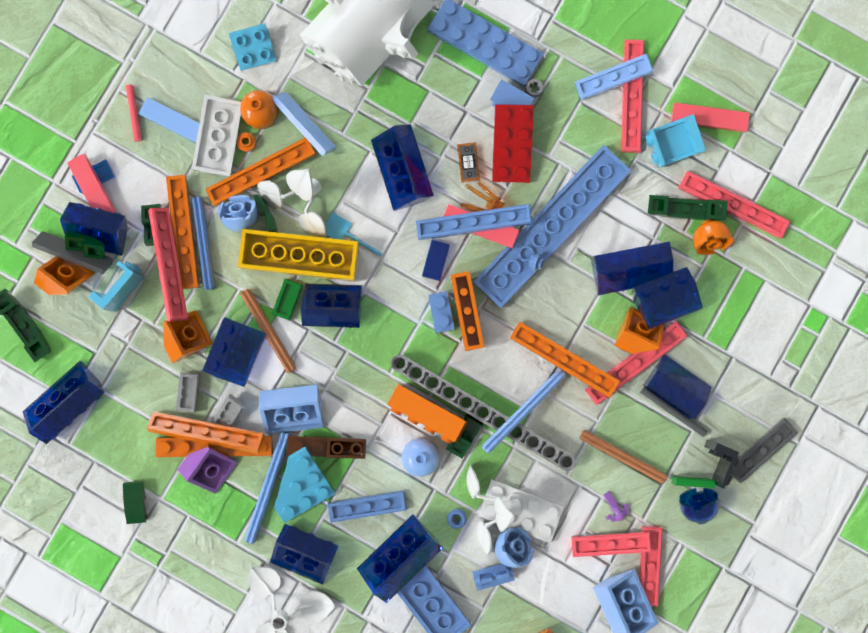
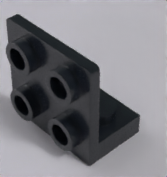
M706 440L704 447L710 449L708 453L720 457L712 480L715 481L716 486L725 489L731 482L733 467L735 468L739 462V452L719 443Z

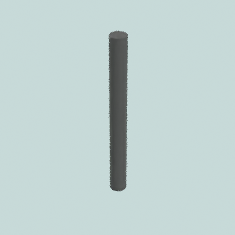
M646 387L641 389L640 393L696 433L702 437L707 434L708 431L652 391Z

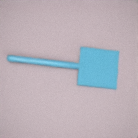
M334 212L331 214L325 224L326 235L332 239L343 240L346 235L352 240L358 241L359 244L375 254L382 255L378 250L348 233L352 223Z

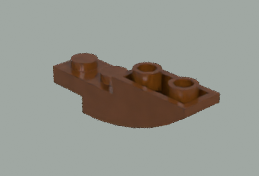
M287 436V456L306 446L313 457L365 459L366 439Z

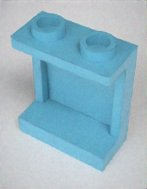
M694 114L646 132V143L649 147L651 146L653 151L651 157L653 163L657 164L658 167H663L706 151Z
M121 261L117 263L124 270V273L106 294L93 291L88 296L103 310L116 312L144 279L145 276L140 273L142 270L128 261L126 263Z

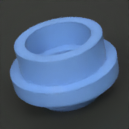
M540 253L531 255L528 268L532 269L533 272H537L538 269L541 270L544 259L541 258L542 255Z
M454 509L449 512L447 520L452 528L459 529L466 524L467 517L461 509ZM455 515L461 517L459 522L453 520Z

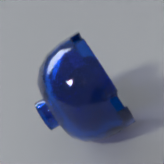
M693 488L680 494V509L684 517L689 521L697 524H706L716 517L719 511V499L717 492L714 490L703 488V491L696 492L697 489Z

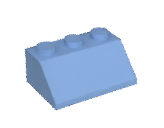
M318 385L260 391L259 411L266 434L323 428Z
M635 569L609 577L593 587L613 633H646L659 624Z

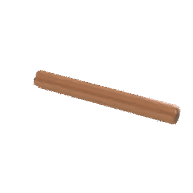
M243 290L240 295L284 369L287 373H291L296 369L294 362L251 290Z
M582 431L580 439L652 479L662 484L665 483L668 477L667 474L590 432Z

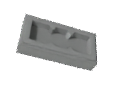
M180 373L176 411L197 412L201 374Z
M229 394L211 423L233 427L246 404Z

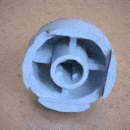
M247 195L232 196L229 198V202L225 204L223 201L218 208L219 218L223 225L233 232H242V229H250L257 221L256 203L254 199L251 200Z
M416 438L405 445L401 460L408 473L424 477L436 470L440 454L437 446L432 441L425 438Z
M509 528L501 532L497 537L494 545L495 554L498 560L507 567H522L529 564L532 560L534 549L530 545L532 540L522 528Z

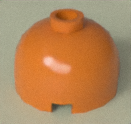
M253 90L243 97L240 104V113L243 120L249 126L255 129H266L274 124L273 122L279 115V108L268 92Z
M706 220L702 222L693 235L694 248L699 255L715 254L713 250L720 248L723 251L734 242L729 227L719 221Z

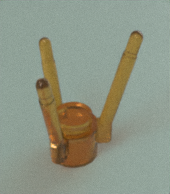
M481 182L477 184L490 198L469 184L465 185L466 188L487 201L485 207L488 210L504 206L505 203L501 201V198L497 197ZM460 203L461 207H465L467 209H471L474 211L486 210L469 204Z

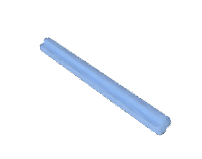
M558 369L482 445L483 450L490 453L566 377L565 372Z
M281 432L244 539L247 543L253 544L256 541L287 450V436H291L289 433Z

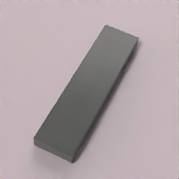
M44 231L32 242L33 248L100 274H104L113 262V258L106 255L105 259L84 257V251L66 250L64 239Z
M782 418L739 456V462L735 468L733 467L731 472L732 476L739 483H742L798 432L786 418Z

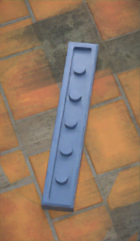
M530 204L424 219L416 221L417 235L420 241L532 224Z

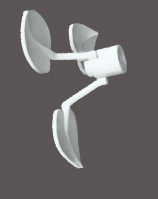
M309 168L293 170L287 174V184L292 191L284 195L281 194L279 186L271 181H261L257 184L264 202L275 209L283 205L282 199L293 194L299 195L305 201L309 200L304 210L305 214L299 216L300 225L310 236L327 238L326 226L321 216L315 212H309V208L315 200L314 196L322 190L320 182L311 177Z
M470 464L466 478L470 496L473 499L477 497L495 501L496 519L486 524L483 521H479L477 526L479 543L486 555H489L492 547L491 536L488 531L489 526L497 523L498 529L501 532L505 531L514 516L521 514V504L518 499L507 501L506 498L481 495L479 493V482L472 467L473 464Z
M256 566L252 567L249 571L248 580L252 593L260 599H264L270 594L273 607L271 622L261 624L255 633H288L285 629L287 622L299 610H302V616L305 620L315 623L326 618L335 607L329 596L320 591L310 590L301 595L300 603L302 606H298L291 614H288L285 610H277L273 591H276L281 584L278 572L270 567Z

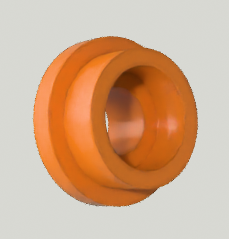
M242 133L238 136L237 146L240 150L249 152L254 149L256 139L252 134ZM244 139H249L247 145L243 144Z

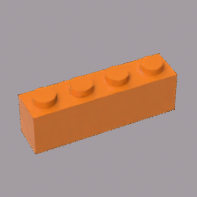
M470 271L451 274L450 278L464 351L484 348Z
M399 384L387 404L392 407L390 411L399 416L402 413L407 415L408 421L415 425L418 423L425 426L424 430L431 434L435 432L441 434V439L449 444L452 441L458 442L468 423L464 419Z

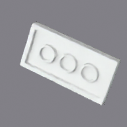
M204 95L192 170L225 177L231 175L241 118V102Z
M491 479L485 496L506 498L507 501L514 499L520 501L521 514L514 516L508 528L520 527L528 535L551 543L564 506ZM483 499L478 516L490 521L496 519L495 501Z

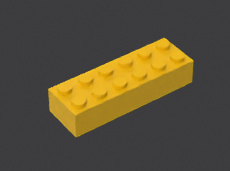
M242 229L238 268L250 271L355 282L360 244L358 241Z

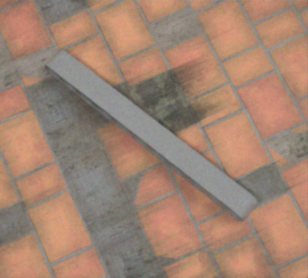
M396 355L392 358L391 366L396 372L496 431L500 428L494 424V420L497 417H503L504 422L509 419V417L404 355ZM397 358L405 360V366L402 369L395 367L394 362ZM415 367L420 368L422 371V375L418 379L411 376V370ZM435 377L438 379L439 384L436 388L428 386L427 381L429 378ZM447 387H452L455 390V395L452 398H447L444 395V390ZM464 397L471 399L472 403L468 408L461 406V399ZM480 407L487 408L488 414L486 417L481 418L478 416L477 411ZM521 424L517 425L521 429V434L518 437H513L511 432L507 435L508 438L562 470L570 471L576 465V459L572 454ZM532 436H535L538 440L537 445L534 447L528 445V439ZM552 446L554 454L547 457L544 451L547 447ZM565 456H569L571 459L568 466H562L561 464Z

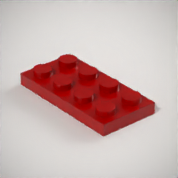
M495 104L492 182L530 183L534 105Z

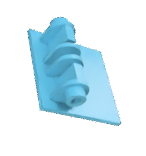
M265 23L229 33L240 71L277 61Z

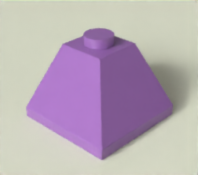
M206 447L188 454L178 468V471L187 482L216 494L238 462L212 448Z

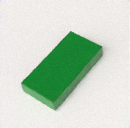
M284 279L272 314L290 321L303 285Z
M673 476L671 484L676 486L715 488V481L710 478Z

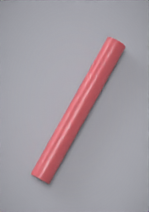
M129 84L126 85L133 136L134 141L139 142L142 141L134 86Z

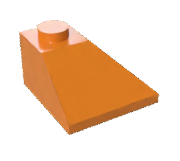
M55 256L37 269L34 284L48 295L69 294L91 278L94 272Z
M630 307L617 334L614 346L631 354L658 350L665 323Z
M197 310L187 313L188 319L185 321L167 322L166 320L163 322L164 348L172 363L185 359L213 345Z

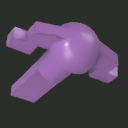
M608 491L603 496L615 516L609 514L606 516V519H610L611 522L624 520L625 516L629 513V504L623 505L624 510L621 511L612 494Z

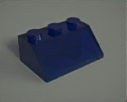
M68 203L60 218L64 234L66 231L90 236L105 244V252L123 255L128 229L124 215L104 211L100 208L88 207L81 203Z
M687 267L633 287V300L648 329L703 309L696 282Z
M305 284L301 303L302 326L360 328L362 285Z
M224 317L202 371L245 387L266 333Z
M665 354L642 385L690 419L698 417L706 405L712 389L710 385Z
M284 524L276 540L270 563L323 585L339 546L331 541L316 537L312 533L299 530L295 526Z

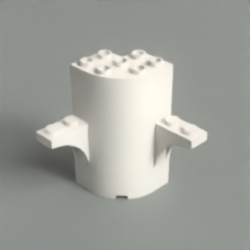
M325 0L329 4L300 36L304 40V46L315 54L314 58L316 61L335 70L334 74L339 80L347 81L352 85L363 86L390 54L414 60L418 53L410 42L411 35L418 23L435 4L432 0Z

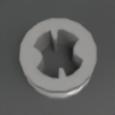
M538 79L528 81L525 89L526 94L533 98L539 97L543 91L542 82ZM533 84L537 85V89L539 91L536 90L535 93L531 92L532 88H530L529 86L531 85L533 87Z

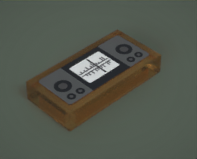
M476 142L457 144L461 183L480 181Z

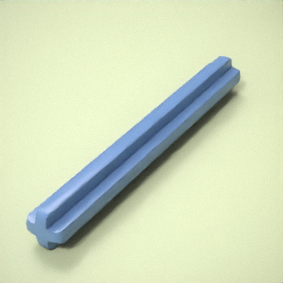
M202 197L192 198L204 289L213 290L215 289L204 202Z

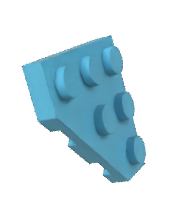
M306 446L288 456L287 466L274 506L284 523L335 494L334 489Z

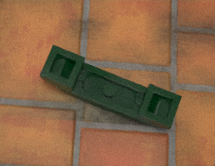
M649 195L648 214L676 219L726 221L728 201L710 199L703 201Z
M3 289L0 292V315L5 317L24 343L26 352L34 362H37L49 354L51 348L24 307L7 289Z

